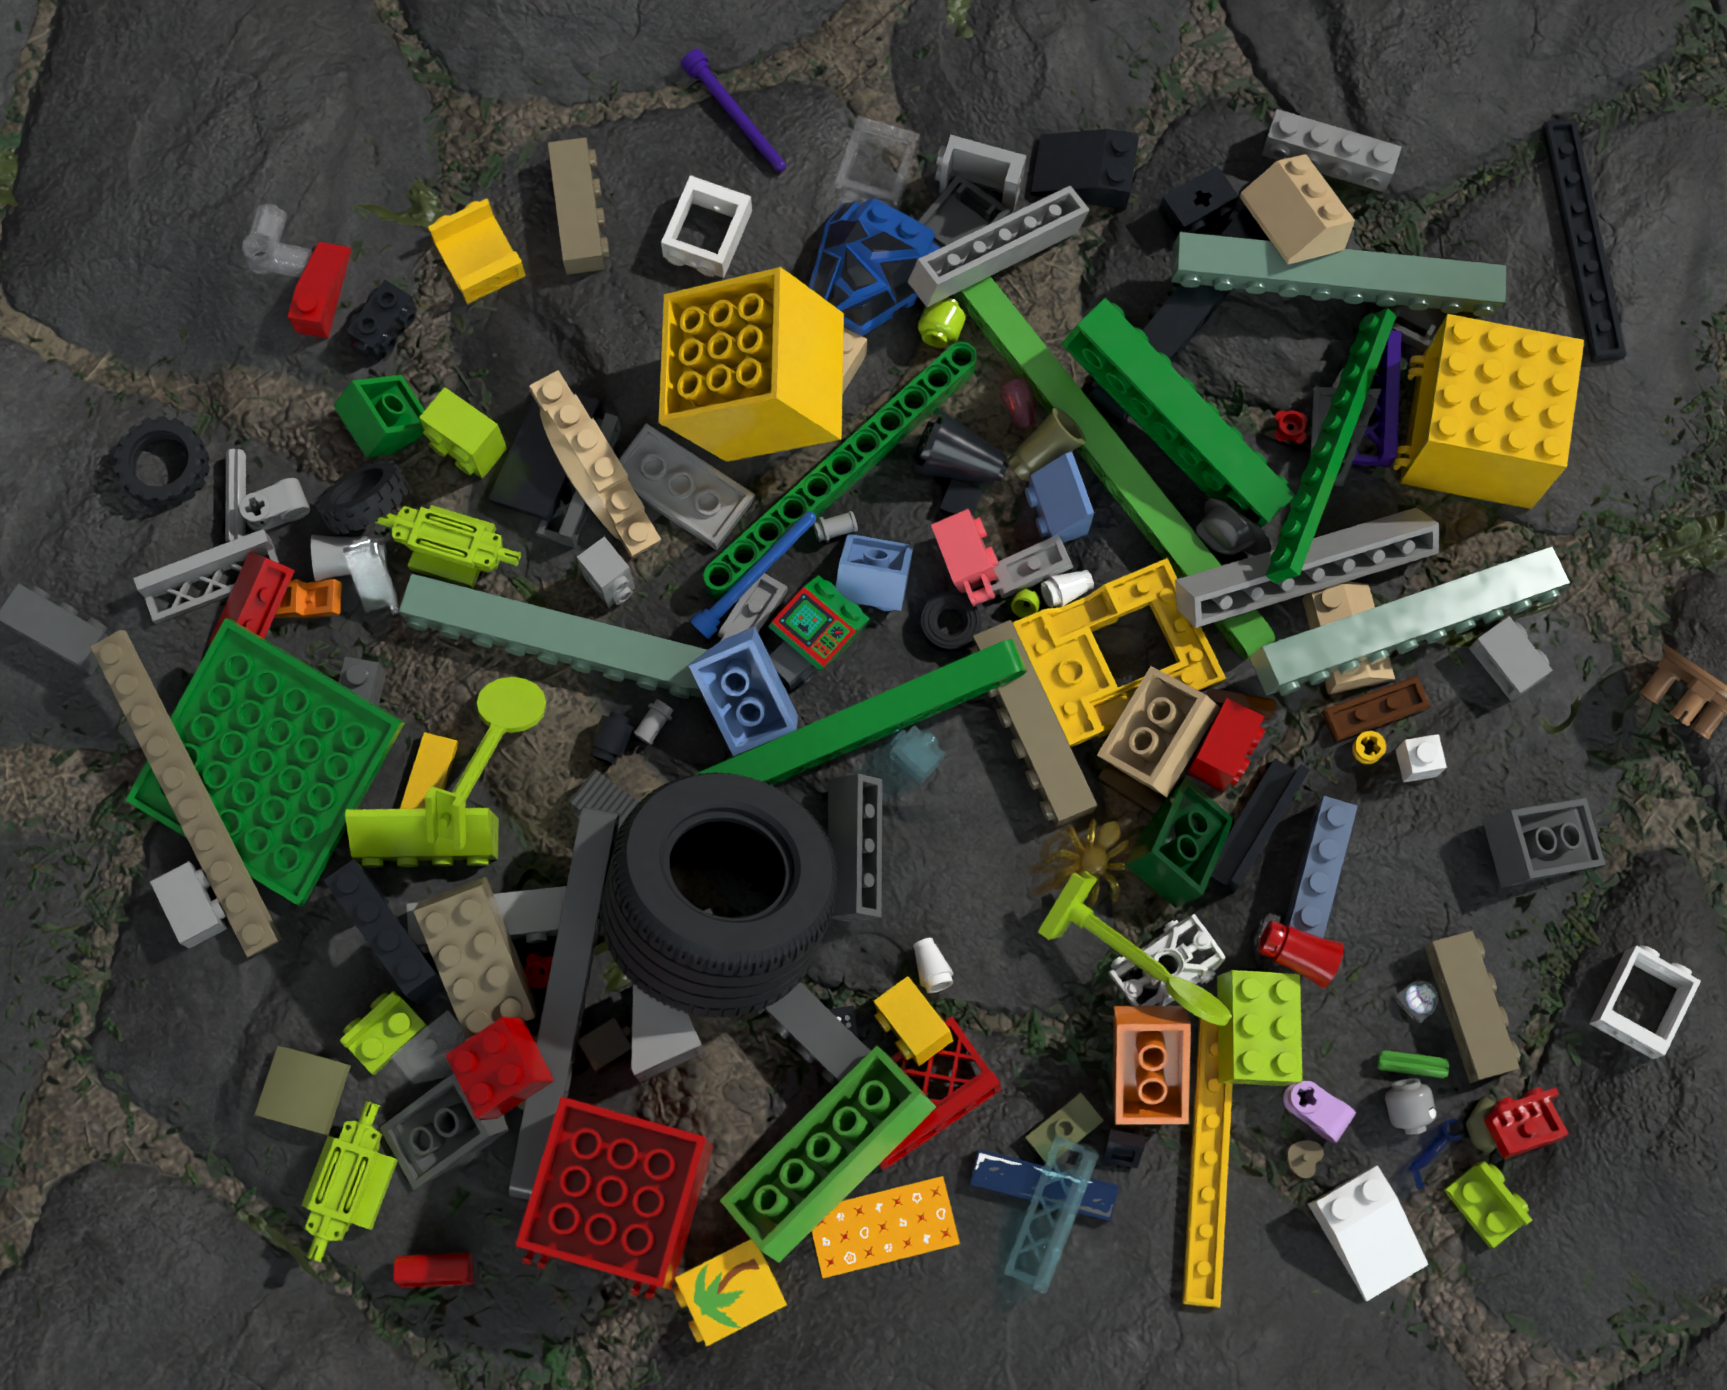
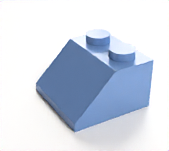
M1068 452L1031 474L1028 487L1025 488L1028 504L1030 507H1036L1039 518H1036V525L1041 538L1046 537L1049 539L1060 535L1063 543L1087 536L1094 516V511L1073 453Z
M848 534L839 562L836 590L850 602L857 605L875 606L882 611H901L914 545Z

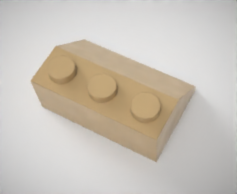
M1306 154L1276 161L1240 194V199L1287 265L1345 250L1355 220Z
M1352 581L1307 593L1302 598L1310 630L1375 608L1369 584ZM1388 657L1375 664H1370L1368 660L1360 662L1359 668L1343 675L1340 674L1339 670L1329 673L1331 677L1325 680L1328 695L1394 681L1395 676L1390 658Z
M1150 666L1097 756L1138 782L1167 797L1220 710V707L1206 694Z

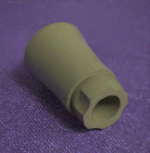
M1055 407L1041 425L1018 446V450L1009 457L1008 463L1019 478L1029 482L1031 474L1065 453L1072 452L1085 444L1086 439L1077 423L1066 412Z

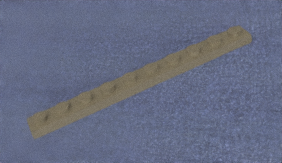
M119 630L90 646L246 956H254L278 943L282 938L127 632Z

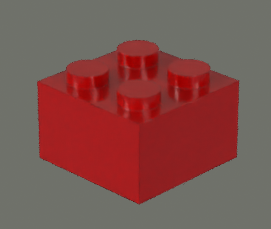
M1226 698L1215 716L1187 774L1223 793L1229 784L1236 786L1250 763V759L1246 758L1245 755H1252L1265 733V729L1260 727L1265 716Z
M501 1017L445 1055L476 1119L499 1118L554 1082L523 1018Z

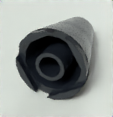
M935 409L933 414L937 415L938 418L935 423L928 421L914 453V456L920 459L918 465L911 464V470L917 473L990 486L994 484L995 480L1001 482L1008 467V463L1004 462L1005 455L944 410Z

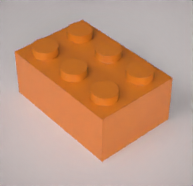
M1114 1006L1113 1111L1116 1124H1189L1191 1023L1188 1011L1184 1007Z

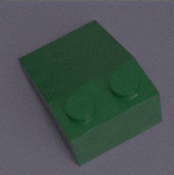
M1184 776L1179 780L1137 838L1125 866L1173 907L1178 908L1204 894L1235 819Z

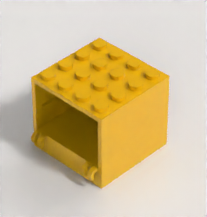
M781 267L664 294L659 423L726 462L841 440L844 313Z
M1447 314L1423 356L1418 355L1410 358L1409 366L1411 369L1408 371V379L1412 380L1416 376L1409 427L1406 446L1397 447V459L1394 460L1393 466L1395 470L1402 466L1400 484L1532 509L1567 468L1584 340Z

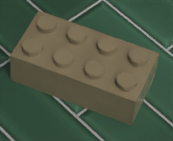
M487 877L418 903L413 912L466 1040L501 1017L523 1018L524 1021L536 1017L539 1005Z

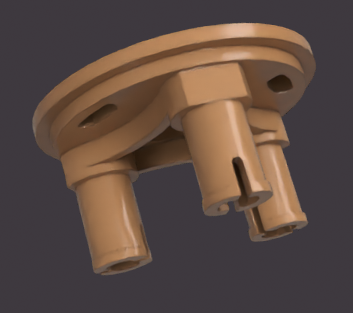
M1663 644L1661 648L1665 652L1662 654L1664 657L1657 665L1659 668L1640 693L1658 704L1675 680H1684L1688 683L1687 687L1689 689L1669 714L1676 719L1680 718L1679 721L1691 727L1706 739H1709L1710 735L1727 715V685L1666 644ZM1708 701L1709 703L1707 704V706L1700 713V715L1693 722V724L1690 725V722L1697 715V713L1700 711L1703 705Z

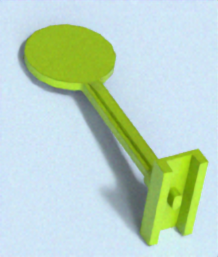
M518 677L499 678L488 683L479 692L477 699L478 714L482 721L489 726V729L453 792L431 786L425 795L428 842L434 844L438 836L453 840L454 850L462 851L466 844L465 801L503 734L506 732L525 731L537 725L544 717L546 710L544 692L537 684L527 679Z
M1084 871L1082 876L1077 873L1072 874L1039 928L1038 932L1048 940L1063 937L1071 922L1080 928L1085 927L1151 977L1164 982L1167 992L1182 1007L1207 1022L1216 1025H1226L1232 1017L1230 1011L1215 996L1188 980L1174 977L1162 964L1093 915L1094 911L1084 905L1083 902L1096 883L1097 878L1087 871Z

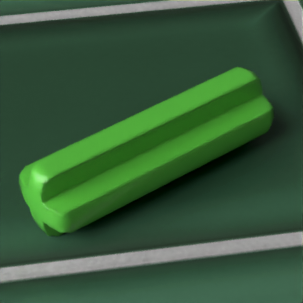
M1385 1050L1378 1054L1377 1066L1382 1071L1445 1078L1449 1073V1060L1446 1058Z

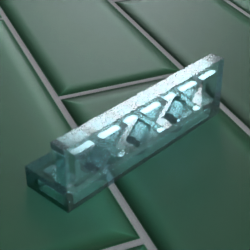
M1055 1135L1004 1269V1274L1031 1284L1034 1290L1044 1294L1047 1293L1099 1154L1097 1151ZM1060 1146L1080 1153L1075 1167L1060 1173L1055 1161ZM1053 1166L1057 1175L1048 1179ZM1071 1175L1068 1186L1066 1187L1063 1178ZM1060 1180L1065 1192L1061 1202L1047 1207L1042 1196L1044 1187ZM1041 1201L1044 1209L1035 1213L1038 1203ZM1059 1209L1053 1221L1050 1212ZM1046 1214L1052 1226L1048 1236L1034 1241L1029 1230L1032 1220ZM1027 1235L1030 1240V1244L1022 1247L1025 1237ZM1046 1243L1040 1255L1037 1246ZM1031 1249L1034 1250L1039 1261L1034 1275L1014 1268L1019 1254Z

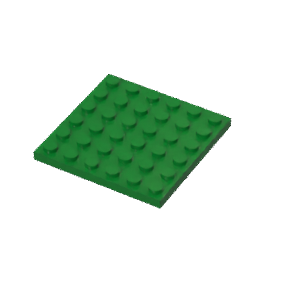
M228 618L224 619L170 718L250 877L298 906L306 903L347 829L345 810L358 809L405 724L404 721ZM147 760L125 801L186 837Z

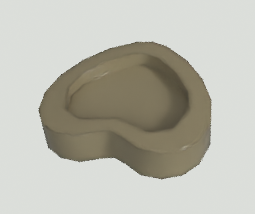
M1303 1140L1289 1146L1286 1152L1289 1167L1300 1178L1312 1177L1316 1171V1163L1324 1155L1322 1146L1311 1140Z

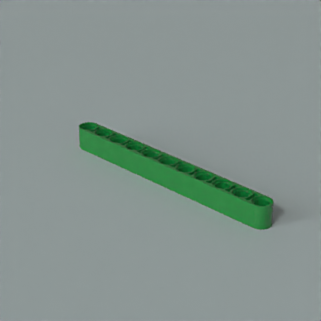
M956 342L951 345L718 555L704 570L703 577L708 595L713 599L719 600L797 522L800 517L791 519L785 516L788 510L797 509L801 511V516L810 511L816 515V518L819 517L929 417L935 409L939 408L973 376L977 355L974 347L967 342ZM963 358L969 363L965 366H959L953 360ZM938 379L942 380L945 385L934 387L929 382ZM917 401L922 406L918 409H911L906 406V403ZM886 422H892L898 428L888 431L882 425ZM861 444H870L874 449L871 452L865 453L861 452L858 447ZM844 465L850 471L841 475L834 472V468ZM814 487H821L825 489L826 493L816 497L811 495L809 491ZM765 531H773L778 535L772 541H765L760 538ZM741 553H748L753 556L750 562L744 564L735 560ZM718 575L728 578L727 583L723 586H715L711 583V580Z
M1004 640L699 773L738 774L739 776L751 777L754 780L758 779L761 782H766L768 785H774L1012 682L1026 674L1027 668L1014 640Z

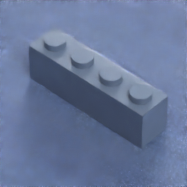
M1323 796L1315 805L1284 926L1289 925L1303 932L1324 938L1357 805Z

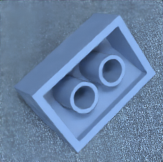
M755 626L723 639L689 663V668L733 756L796 731L798 714Z

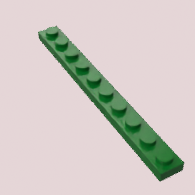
M1388 308L1375 314H1368L1359 324V332L1354 344L1350 348V355L1346 366L1340 374V382L1331 398V405L1327 416L1321 424V431L1317 442L1311 450V457L1307 468L1301 476V484L1297 494L1291 502V510L1286 523L1281 528L1278 544L1270 557L1271 562L1265 576L1274 584L1297 577L1301 573L1396 319V315Z

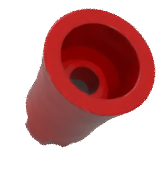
M1270 921L1260 936L1258 952L1271 957L1272 961L1299 973L1324 989L1331 983L1338 971L1343 957L1344 944L1303 932L1289 925L1283 926L1280 923Z

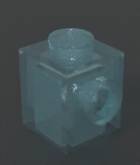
M915 725L908 732L904 729L900 731L890 743L893 747L890 758L919 785L944 761L945 752L937 746L939 741L931 732L926 729L920 731Z

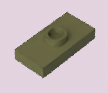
M1080 1093L1025 1137V1139L1048 1167L1104 1120L1084 1095Z

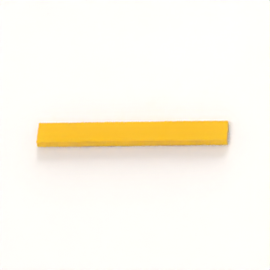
M1200 1017L1182 1304L1219 1308L1221 1302L1233 1084L1218 1083V1025L1207 1022Z

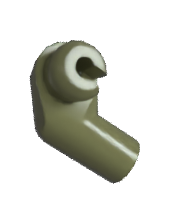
M1485 1096L1480 1098L1467 1119L1466 1127L1473 1145L1483 1152H1491L1497 1146L1483 1120L1494 1110L1492 1105L1495 1102Z

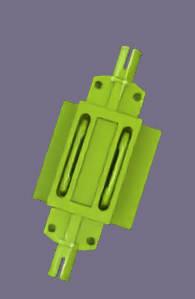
M433 505L429 509L421 507L420 510L404 506L397 515L391 513L386 516L382 515L375 522V524L392 528L394 541L405 544L410 550H413L408 563L409 570L473 590L480 571L493 572L498 568L500 561L517 567L521 558V552L503 548L501 535L495 534V524Z
M365 1101L358 1122L345 1121L339 1139L327 1136L301 1205L311 1210L305 1229L315 1236L306 1256L309 1259L321 1262L328 1241H342L351 1224L370 1230L374 1226L398 1159L378 1153L382 1134L372 1125L380 1105Z

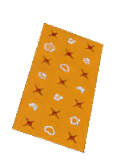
M943 1176L841 1201L812 1230L822 1278L960 1244Z

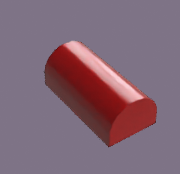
M471 1252L396 1256L393 1281L401 1288L471 1285L473 1283Z

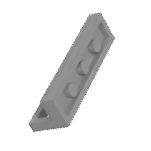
M262 529L133 579L137 590L145 598L152 621L158 624L229 597L235 584L226 586L219 583V580L226 570L232 568L241 571L242 566L239 565L244 564L249 552L261 556L269 555L270 560L279 564L280 561L271 538ZM202 581L209 584L204 595L201 597L193 598L186 595L192 583ZM166 593L176 596L171 608L161 612L158 611L154 600L155 597Z

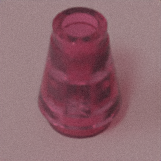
M1025 378L1015 379L1001 385L1002 394L999 397L1017 425L1018 430H1023L1037 424L1031 385L1026 383Z

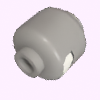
M1420 1079L1396 1081L1392 1083V1089L1385 1094L1390 1123L1393 1127L1404 1129L1405 1134L1412 1135L1425 1132L1426 1125L1432 1123L1436 1118L1432 1091L1429 1086L1421 1084Z

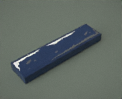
M981 1149L977 1151L969 1184L970 1186L1111 1222L1119 1188V1185Z

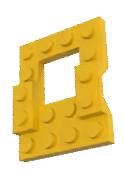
M1168 558L1106 583L1088 596L1063 607L1044 609L1012 622L1070 747L1096 736L1101 738L1110 734L1144 678L1142 677L1117 687L1092 632L1117 622L1119 617L1150 605L1177 663L1161 669V672L1200 692L1225 682L1226 677L1201 626L1196 628L1177 611L1175 589L1177 577Z

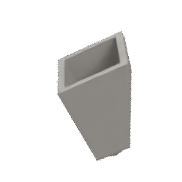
M633 984L631 1069L634 1076L640 1082L706 1053L688 1013L686 1014L682 1010L677 1011L675 1008L671 1009L669 1005H662V1002H657L655 998H650L648 994H644L643 990H639L637 985Z

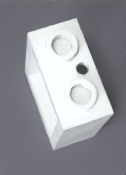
M690 176L661 241L663 257L678 266L685 264L694 267L706 276L713 277L717 275L724 278L752 213L751 196ZM692 203L733 217L718 254L676 240Z
M1636 945L1624 952L1589 1024L1646 1056L1655 1059L1665 1056L1701 980L1691 975L1692 971L1678 963L1670 964L1660 959V954L1654 949L1644 945L1639 947ZM1633 965L1677 989L1655 1034L1612 1011Z

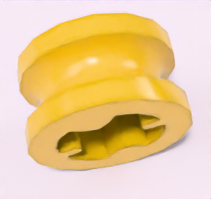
M1375 731L1361 733L1352 746V753L1355 759L1366 765L1377 762L1386 751V741L1383 736ZM1369 740L1374 742L1373 749L1377 751V754L1375 755L1374 751L1370 755L1365 754V747L1361 744V741L1364 744Z

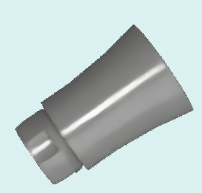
M312 534L311 557L315 581L351 574L371 573V570H385L378 549L379 545L387 567L385 537H341Z

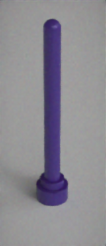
M699 48L686 54L680 63L684 71L689 76H694L695 79L699 78L773 169L779 173L783 172L786 169V163L709 71L710 66L705 54Z

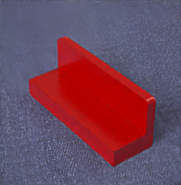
M249 552L208 645H211L225 618L232 619L265 639L295 570L261 555Z

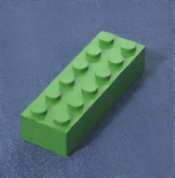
M876 1046L720 1201L757 1247L780 1263L936 1106L879 1046Z

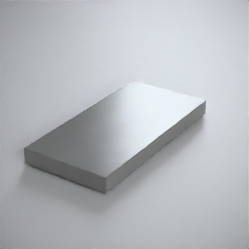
M647 423L618 459L628 474V481L641 501L715 550H718L755 500L754 493Z

